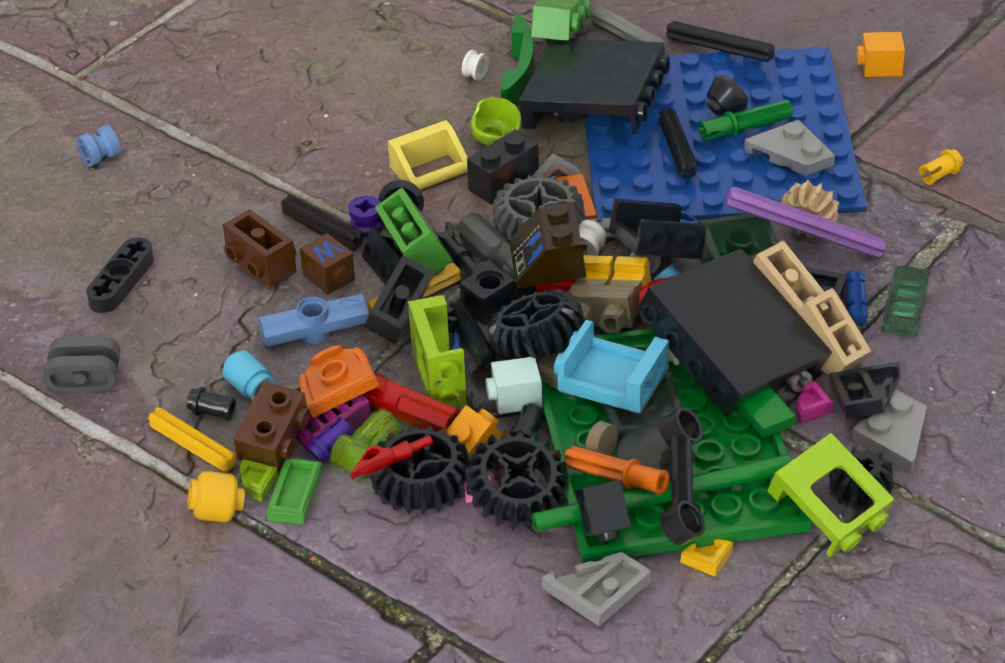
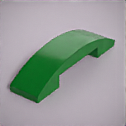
M515 14L511 31L512 58H519L517 70H504L501 84V98L507 99L517 107L519 106L520 97L534 74L533 37H531L530 26L521 14Z

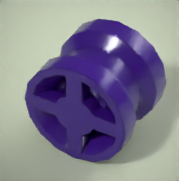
M359 196L350 201L348 205L351 217L350 225L362 231L363 238H368L371 227H375L379 233L384 228L383 220L375 209L381 201L374 196Z

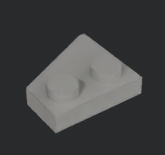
M799 120L744 140V150L747 153L753 154L756 150L762 151L770 155V162L780 166H787L792 171L805 176L834 166L835 155Z
M896 389L892 393L883 413L872 414L853 428L852 440L866 448L869 447L875 453H883L884 458L912 472L915 468L927 406Z
M623 552L605 556L597 562L589 561L576 565L575 573L555 578L553 572L546 574L542 577V589L600 627L651 582L652 571Z

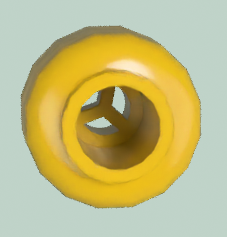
M202 471L197 479H191L187 508L193 510L194 516L198 520L228 523L233 518L235 511H242L245 489L238 488V481L233 474Z

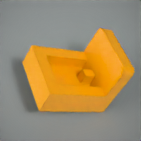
M465 405L446 430L449 436L457 435L459 443L465 444L469 457L476 453V447L480 442L487 443L491 434L500 440L502 432L496 428L499 421L483 408L476 413L467 405Z

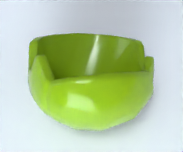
M497 97L483 99L477 103L471 118L470 129L472 135L478 142L488 146L515 129L519 131L521 114L517 106L507 99Z

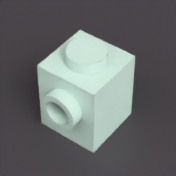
M526 357L491 362L492 378H486V390L488 399L495 400L498 414L521 411L523 405H528V403L539 405L542 408V383L535 358Z

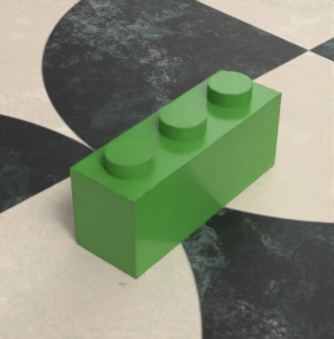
M538 0L533 5L531 37L569 41L575 32L579 31L581 25H584L586 18H590L592 1Z
M403 188L397 190L375 207L406 257L434 271L433 275L442 272L446 265L453 261L422 212Z

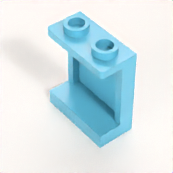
M585 320L579 331L573 332L567 349L564 353H559L555 360L554 374L557 375L558 391L640 414L668 370L669 340L654 337L647 350L643 351L596 338L594 336V322Z

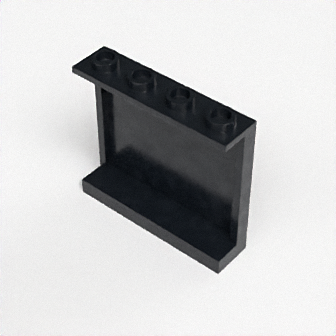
M553 39L519 99L522 129L535 130L543 113L551 112L630 116L631 134H637L641 123L647 119L649 106L654 105L657 90L662 88L664 75L668 74L670 70V57L665 55L664 42L581 39L565 41Z
M742 249L648 287L636 309L659 338L669 340V350L726 417L731 416L739 401L805 370L812 377L817 375L832 353L829 347Z

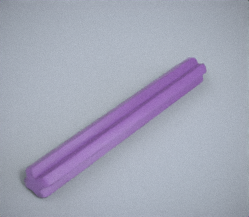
M731 187L726 195L725 200L728 207L857 252L880 258L886 249L883 238L746 190Z

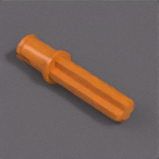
M576 446L567 449L564 454V462L568 468L613 481L620 480L626 489L637 487L662 495L669 485L670 477L666 470L644 466L637 459L626 461Z

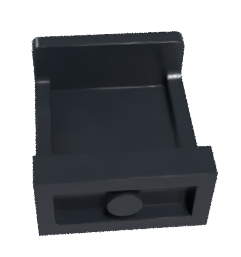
M614 198L609 232L637 255L701 260L707 227L699 223L680 222L683 207L676 203Z

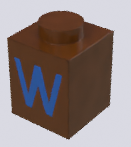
M328 233L300 248L302 274L327 295L355 280L353 253Z

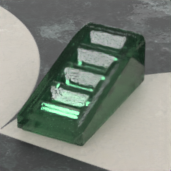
M899 265L895 267L881 331L917 336L928 292L930 277L928 270ZM893 315H897V316L909 317V318H913V319L910 320V319L897 318V317H892V316H893Z

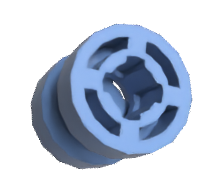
M110 125L98 128L95 134L85 133L76 138L79 153L89 167L99 164L105 156L113 158L121 154L118 137Z

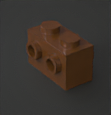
M251 209L223 224L224 252L227 258L232 263H237L248 271L252 278L260 280L271 288L297 272L295 261L296 249L293 240Z
M263 381L233 438L237 459L239 461L246 459L277 467L279 472L285 459L289 460L294 453L295 439L299 431L305 430L309 423L310 409H307L305 393Z

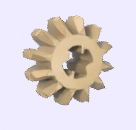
M809 180L802 185L796 182L784 194L781 200L783 204L834 222L838 219L839 202L832 199L833 191H824L822 189V183L813 186ZM796 230L797 236L803 233ZM806 234V236H807L810 240L814 237V236H811V235H809V234Z

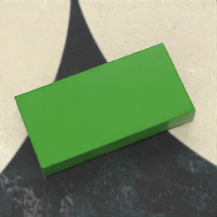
M293 458L285 459L266 510L267 521L305 524L323 473L322 462Z

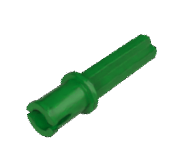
M783 100L737 113L727 111L724 113V116L699 121L698 126L704 128H699L698 132L704 142L729 134L731 137H735L740 131L789 119L793 115V108L790 101Z

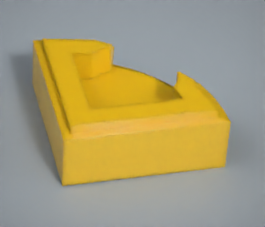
M717 539L714 540V545L698 548H696V543L692 544L682 551L680 563L716 577L733 553L734 542Z

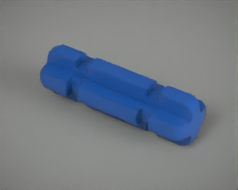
M850 270L846 274L847 311L855 325L864 326L867 323L868 316L865 274L861 270L856 272Z

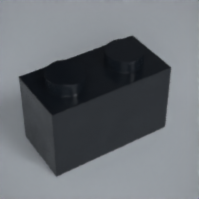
M515 129L467 158L468 190L492 205L497 197V191L504 190L505 184H514L515 178L525 180L528 175L532 177L539 169L538 143Z
M403 255L371 309L365 328L396 344L409 322L408 301L422 299L429 287L434 271Z

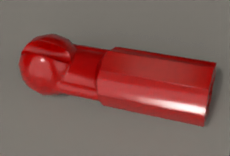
M375 373V376L380 386L363 393L369 401L371 409L380 410L414 426L417 424L419 428L424 430L431 425L436 432L442 429L447 430L461 411L444 402L388 380L379 373Z

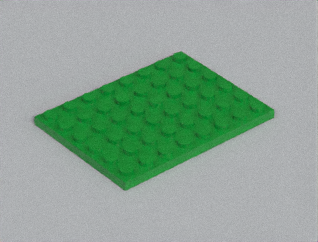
M651 328L595 335L596 338L643 351L647 350L654 337H658ZM669 361L667 372L640 414L582 397L573 398L541 381L542 409L545 411L544 420L552 451L560 450L562 455L560 462H564V454L567 449H571L573 446L586 449V439L590 429L597 422L604 421L615 425L618 430V441L611 455L612 457L626 461L637 459L644 466L666 470L669 473V481H671V448L661 435L660 421L663 417L680 407L690 409L697 416L703 431L701 440L692 445V476L788 454L780 432L762 438L737 408H735L731 416L726 417L680 361L679 365H674L672 361ZM568 468L566 476H568L569 484L568 487H564L566 505L577 503L575 490L613 480ZM771 477L694 495L693 504L698 508L703 517L705 529L701 536L683 546L672 543L666 537L661 527V514L664 510L672 507V501L628 511L631 527L620 529L621 537L598 542L597 535L585 536L582 522L572 524L581 563H586L589 561L597 562L605 556L623 552L629 557L684 550L695 543L696 548L714 545V540L717 539L740 542L811 531L812 520L788 495L778 502L767 491L773 479ZM621 483L623 492L634 490L626 489Z

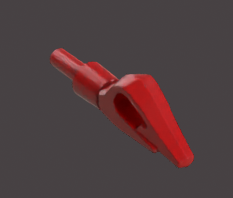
M429 435L412 443L404 441L391 448L371 446L364 452L357 465L351 471L350 477L353 480L361 475L365 476L382 470L394 462L413 456L412 452L432 445V438Z

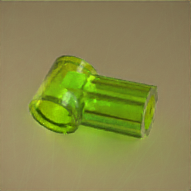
M380 409L378 412H373L352 435L342 434L336 440L331 451V463L351 472L369 447L378 446V441H386L388 433L399 435L400 423L394 419L392 413ZM369 474L365 476L361 475L360 477L369 478Z

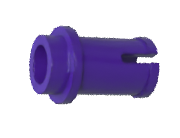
M338 416L318 437L312 436L309 439L311 443L307 446V449L319 462H323L326 459L330 461L332 459L331 454L349 437L353 436L355 432L343 418Z

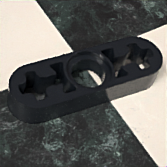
M140 237L131 238L121 245L87 287V298L91 310L97 313H107L115 310L154 261L152 244L149 240ZM117 273H129L128 275L123 277H113V275Z

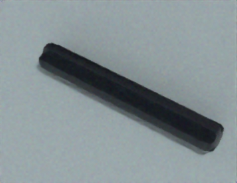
M677 21L669 23L666 27V36L672 40L763 62H769L775 56V47L770 43Z

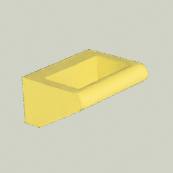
M447 120L388 141L390 168L400 180L412 182L420 190L467 173L468 157L453 127ZM446 155L455 162L419 177H415L411 169Z

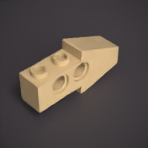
M784 240L757 254L753 263L832 351L821 370L829 375L830 373L853 370L862 365L870 354L871 349L834 289L831 288L824 292Z

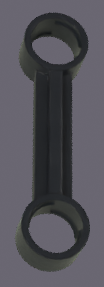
M680 407L663 417L660 421L661 435L671 448L672 507L662 512L660 522L666 537L675 545L683 546L701 536L705 529L703 517L698 508L693 504L692 445L701 440L703 431L697 416L690 409Z

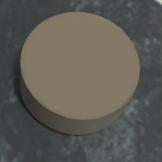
M604 421L594 424L586 439V449L611 456L618 441L617 427Z

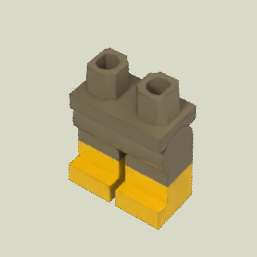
M583 255L586 278L577 279L576 284H573L568 292H571L577 298L578 303L581 304L584 321L594 322L595 327H601L606 333H619L621 328H633L635 323L634 317L638 315L636 309L638 308L639 292L643 286L651 282L648 257L617 256L614 262L613 256Z

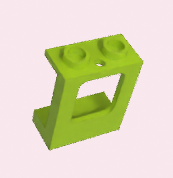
M444 295L408 301L412 357L425 395L455 408L467 405L463 348L449 349L447 303Z
M832 433L778 470L767 490L777 502L788 495L832 542L826 553L829 558L840 550H843L845 553L852 550L863 538L861 535L870 529L872 532L879 530L889 520L890 516L887 512L895 500ZM836 468L846 471L874 503L871 508L850 523L841 522L811 489L813 484Z

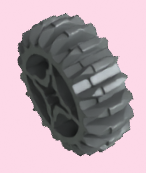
M541 174L537 178H532L528 175L525 180L515 178L514 184L507 183L504 185V190L497 191V197L492 207L493 223L495 229L510 240L539 207L550 206L555 203L574 202L579 225L585 219L584 201L582 194L577 192L576 186H569L567 180L557 181L556 176L544 178Z

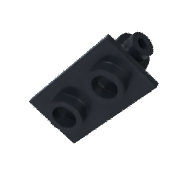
M371 227L367 241L363 245L361 256L386 285L403 254L395 246L392 238L381 236L375 227Z

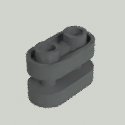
M105 336L57 338L49 347L48 362L45 365L43 381L49 389L59 393L107 391L114 386L116 381L117 366L121 353L120 346L115 340Z

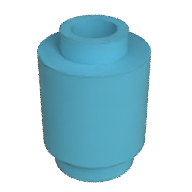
M243 350L233 353L224 362L223 378L248 400H251V396L257 394L263 381L275 384L271 371L248 351Z

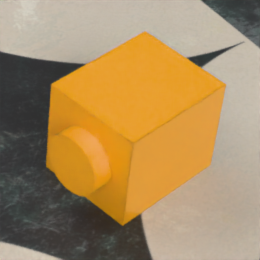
M901 32L863 33L862 45L856 47L857 65H862L864 77L903 76L905 48Z

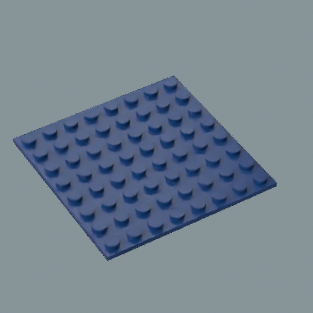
M829 47L781 48L774 51V59L769 62L721 51L705 54L686 53L683 55H669V73L664 75L662 88L657 90L654 105L649 106L647 119L641 123L637 134H631L630 116L590 114L589 117L584 118L597 222H602L604 218H611L614 198L676 203L683 207L682 211L689 213L696 220L756 218L757 216L726 205V195L731 187H737L781 203L784 194L788 192L791 186L796 182L802 185L807 180L813 186L822 183L824 191H833L832 199L839 202L838 213L866 212L867 205ZM727 75L743 89L748 97L746 110L783 100L790 101L793 108V115L789 119L740 131L735 137H731L729 134L704 142L698 132L699 128H704L698 126L699 121L717 118L706 105L709 101L706 94L716 76ZM673 108L677 113L697 163V174L694 177L688 176L683 178L678 172L658 120L661 109ZM799 120L835 155L834 166L805 176L792 171L787 166H780L770 162V155L762 151L756 150L753 154L747 153L744 150V140Z

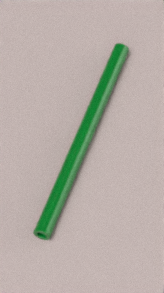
M785 454L692 476L693 496L774 477L778 470L793 460L792 456ZM669 481L668 488L662 495L640 488L623 492L627 511L672 501L671 481ZM578 503L531 514L535 532L582 522Z

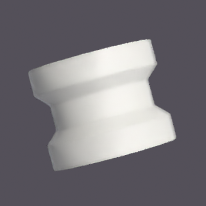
M583 220L578 225L583 255L598 256L599 250L602 249L607 241L606 232L596 222Z

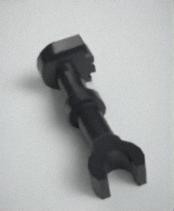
M445 222V232H437L432 227L444 248L451 254L452 262L457 267L463 268L467 273L466 278L489 264H493L491 260L477 264L473 260L472 252L467 247L461 246L455 239L454 225L452 223Z

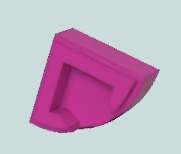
M815 380L802 388V392L796 402V416L800 424L833 412L832 400Z

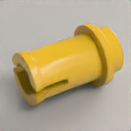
M955 149L943 150L939 157L920 166V175L932 171L931 174L922 178V180L926 184L932 185L948 174L958 173L960 167L963 166L962 156Z

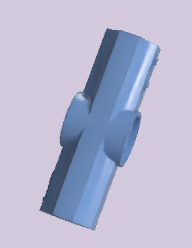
M363 294L327 302L319 297H307L297 304L296 309L259 317L258 326L265 348L299 339L308 344H320L325 342L333 331L366 324L369 314Z

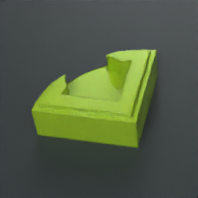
M243 459L240 464L242 487L250 497L263 502L278 478L277 467Z

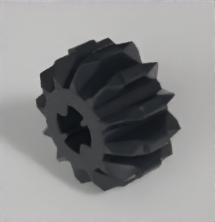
M853 447L850 453L891 495L894 486L892 463L885 461L883 453L872 454L869 447L865 451H858ZM836 468L829 473L831 494L837 496L839 504L849 502L853 510L858 505H863L867 509L872 507L873 500L846 471Z

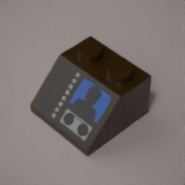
M574 202L555 203L550 206L539 207L509 240L516 289L586 278L582 243Z

